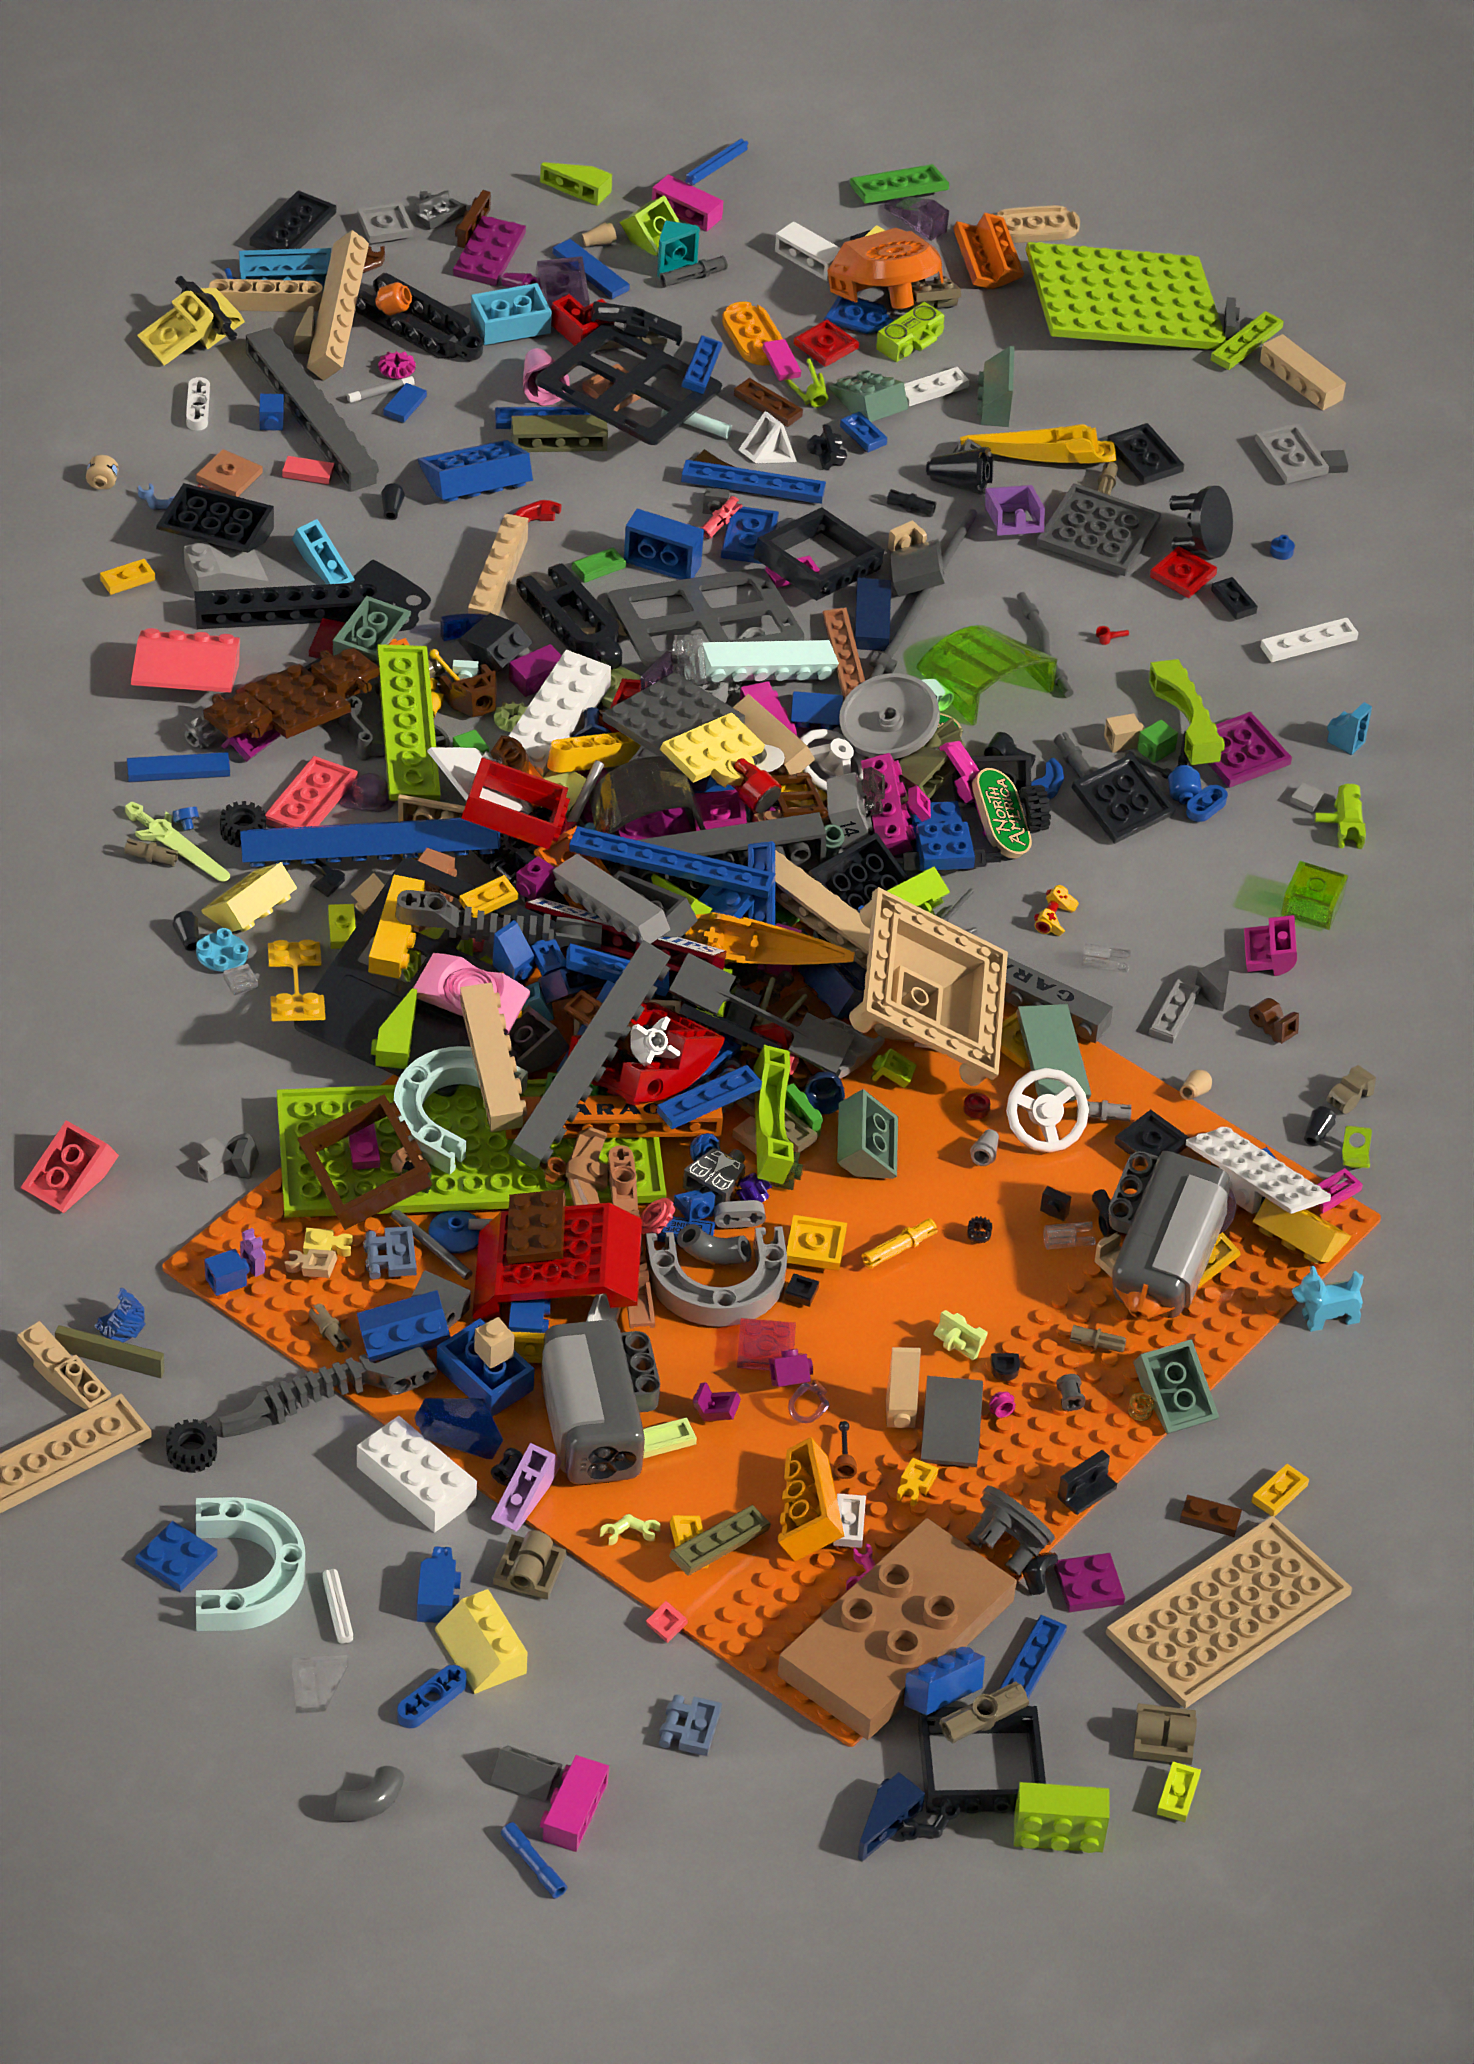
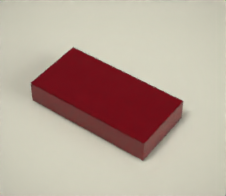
M323 618L309 648V657L319 659L320 653L324 650L329 651L333 655V639L346 623Z

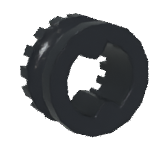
M976 1216L975 1219L971 1218L967 1231L968 1238L975 1243L989 1241L993 1227L989 1219L986 1220L987 1218H982V1216L980 1218Z

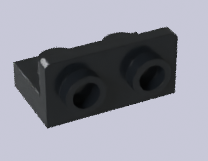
M1102 1449L1061 1476L1057 1498L1074 1514L1078 1515L1117 1489V1483L1107 1475L1110 1456Z

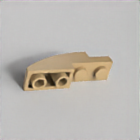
M40 1321L17 1335V1342L33 1358V1366L60 1393L78 1406L89 1410L111 1397L110 1391L77 1355L72 1357Z

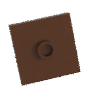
M807 986L775 1002L766 1009V1012L782 1019L802 995L806 994L807 999L789 1018L788 1023L796 1027L800 1026L807 1012L822 1020L831 1017L838 1019L830 1012L831 1008L822 1002Z

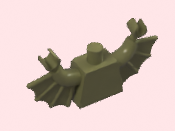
M950 718L940 726L924 747L910 755L894 759V761H899L902 770L899 781L903 782L907 794L906 797H903L904 804L908 801L909 788L917 785L930 799L956 771L945 751H940L939 749L941 745L954 741H960L965 746V743L961 740L963 729L955 726L953 718Z

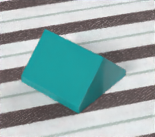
M665 221L659 239L657 276L659 278L660 273L698 263L700 228L697 225Z

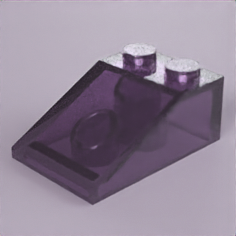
M582 256L537 261V283L550 309L552 302L568 294L584 307L590 305Z

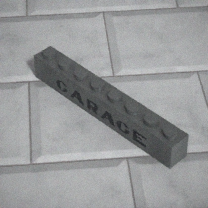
M1007 957L1004 1001L1017 1007L1068 1004L1075 1034L1093 1043H1096L1110 1026L1113 1006Z

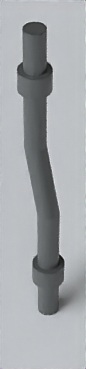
M1020 592L1017 595V599L1023 607L1022 612L1026 619L1032 622L1040 636V654L1051 672V679L1056 686L1060 687L1065 697H1070L1074 692L1067 682L1068 677L1064 670L1058 667L1050 653L1049 632L1039 617V610L1034 603L1030 602L1025 592Z

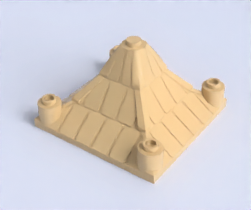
M878 887L872 892V900L860 910V919L863 925L870 929L869 953L867 956L863 1002L853 1009L849 1015L852 1026L863 1033L870 1031L874 1027L876 1033L883 1038L922 1043L942 1054H946L950 1058L962 1063L959 1073L961 1079L968 1085L977 1086L986 1078L993 1080L999 1074L1008 952Z

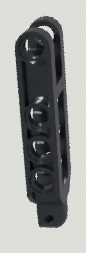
M382 273L373 280V287L378 294L380 287L384 286L383 282L386 285L399 282L403 286H407L410 290L412 301L404 312L388 316L377 308L375 302L376 295L359 290L355 311L358 314L438 359L456 358L459 355L466 360L473 361L482 356L483 340L470 332L469 318L388 273ZM412 315L416 316L417 318L423 320L428 324H422L421 322L415 320ZM430 325L441 330L446 334L442 335L439 332L431 329Z
M559 563L548 568V576H551L553 584L556 586V589L548 592L530 574L517 578L516 587L522 600L569 651L609 665L611 670L617 669L622 665V649L617 639L619 624L564 564ZM570 605L573 609L576 608L583 616V620L585 622L588 621L592 627H595V633H584L562 607Z

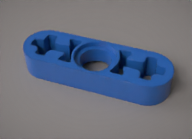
M458 1665L446 1666L403 1699L397 1708L399 1724L405 1728H416L461 1694L466 1688V1671ZM429 1692H435L439 1694L440 1698L436 1701H428L424 1698V1695Z

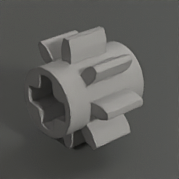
M198 716L185 724L188 728L185 732V738L192 746H199L202 749L204 746H209L215 741L212 735L216 732V728L205 718Z

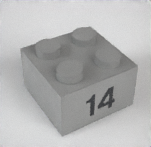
M856 772L826 779L828 816L831 823L839 826L844 833L842 848L852 847L872 835L871 832L875 831L872 816L870 815L869 800L866 798L867 791L864 781H859Z

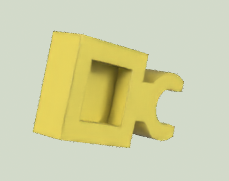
M306 1228L303 1254L307 1255L309 1249L336 1251L338 1255L344 1257L350 1256L351 1246L344 1245H352V1235L341 1234L334 1236V1230Z

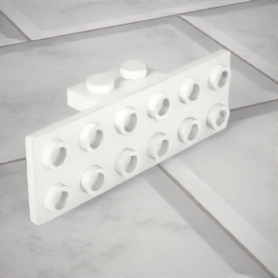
M1219 1127L1216 1130L1186 1139V1146L1229 1174L1228 1198L1251 1214L1259 1211L1262 1196L1291 1214L1330 1201L1331 1195L1321 1189L1320 1186L1310 1182L1303 1175L1290 1169L1283 1162L1278 1161L1266 1151L1250 1143L1249 1140L1244 1139L1231 1128Z

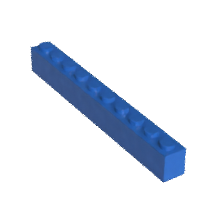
M461 818L249 829L240 832L242 862H250V867L265 866V861H275V864L281 862L283 865H289L291 860L301 859V864L316 863V858H326V862H341L342 857H352V861L367 860V856L377 855V860L393 859V854H403V858H417L418 853H423L426 848L443 854L445 851H454L455 856L469 855V850H479L480 854H493L495 849L501 847L500 832Z

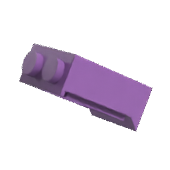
M1032 485L985 489V511H988L996 526L997 536L1044 533L1045 507ZM1015 511V522L1002 523L1003 512ZM1024 511H1028L1033 521H1026Z

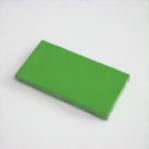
M933 164L850 178V186L865 204L949 190V182Z

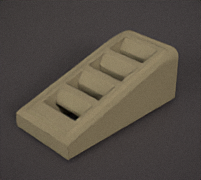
M313 306L307 308L294 334L295 354H310L315 329V309Z

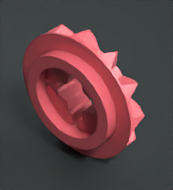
M660 1198L649 1204L642 1212L640 1218L642 1219V1234L644 1236L649 1233H661V1230L667 1227L668 1222L673 1219L672 1214L676 1209L670 1199Z

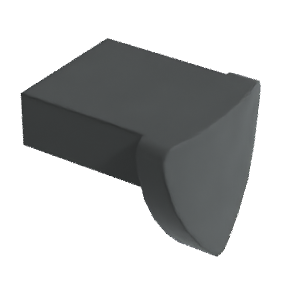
M244 1133L233 1137L228 1142L226 1148L233 1154L231 1160L240 1178H249L252 1175L259 1152L250 1134Z

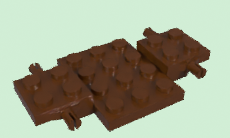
M355 648L345 649L337 655H332L329 651L324 650L320 653V662L311 665L312 673L301 664L292 665L286 670L270 674L264 679L248 683L244 687L235 690L236 695L230 699H224L220 694L214 695L212 698L214 704L203 709L204 718L228 738L242 733H247L252 738H259L265 732L275 729L288 739L350 713L351 705L345 699L359 694L360 689L364 693L370 692L372 685L368 681L380 676V670L376 664Z

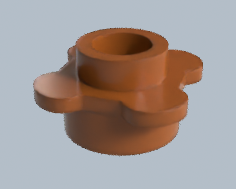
M552 1157L546 1164L540 1162L539 1168L543 1170L546 1182L550 1184L556 1181L567 1182L566 1163L562 1159Z

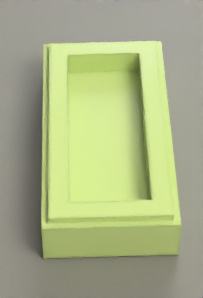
M687 1417L643 1429L645 1435L643 1459L696 1445L697 1438Z

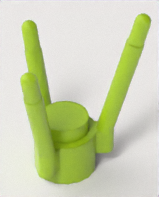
M808 358L807 364L813 383L807 387L806 394L790 379L784 381L803 399L806 405L811 403L813 407L817 408L824 406L829 397L826 393L823 374L819 373L817 378L812 361Z

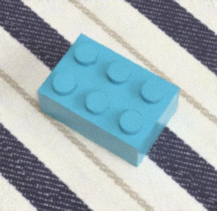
M538 283L471 295V318L484 345L551 333L552 311Z

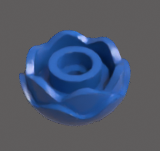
M710 1133L701 1134L694 1138L690 1145L692 1160L695 1162L712 1149L720 1150L719 1140Z

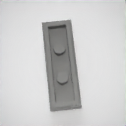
M1176 979L1149 1028L1148 1035L1173 1044L1200 994L1201 987Z

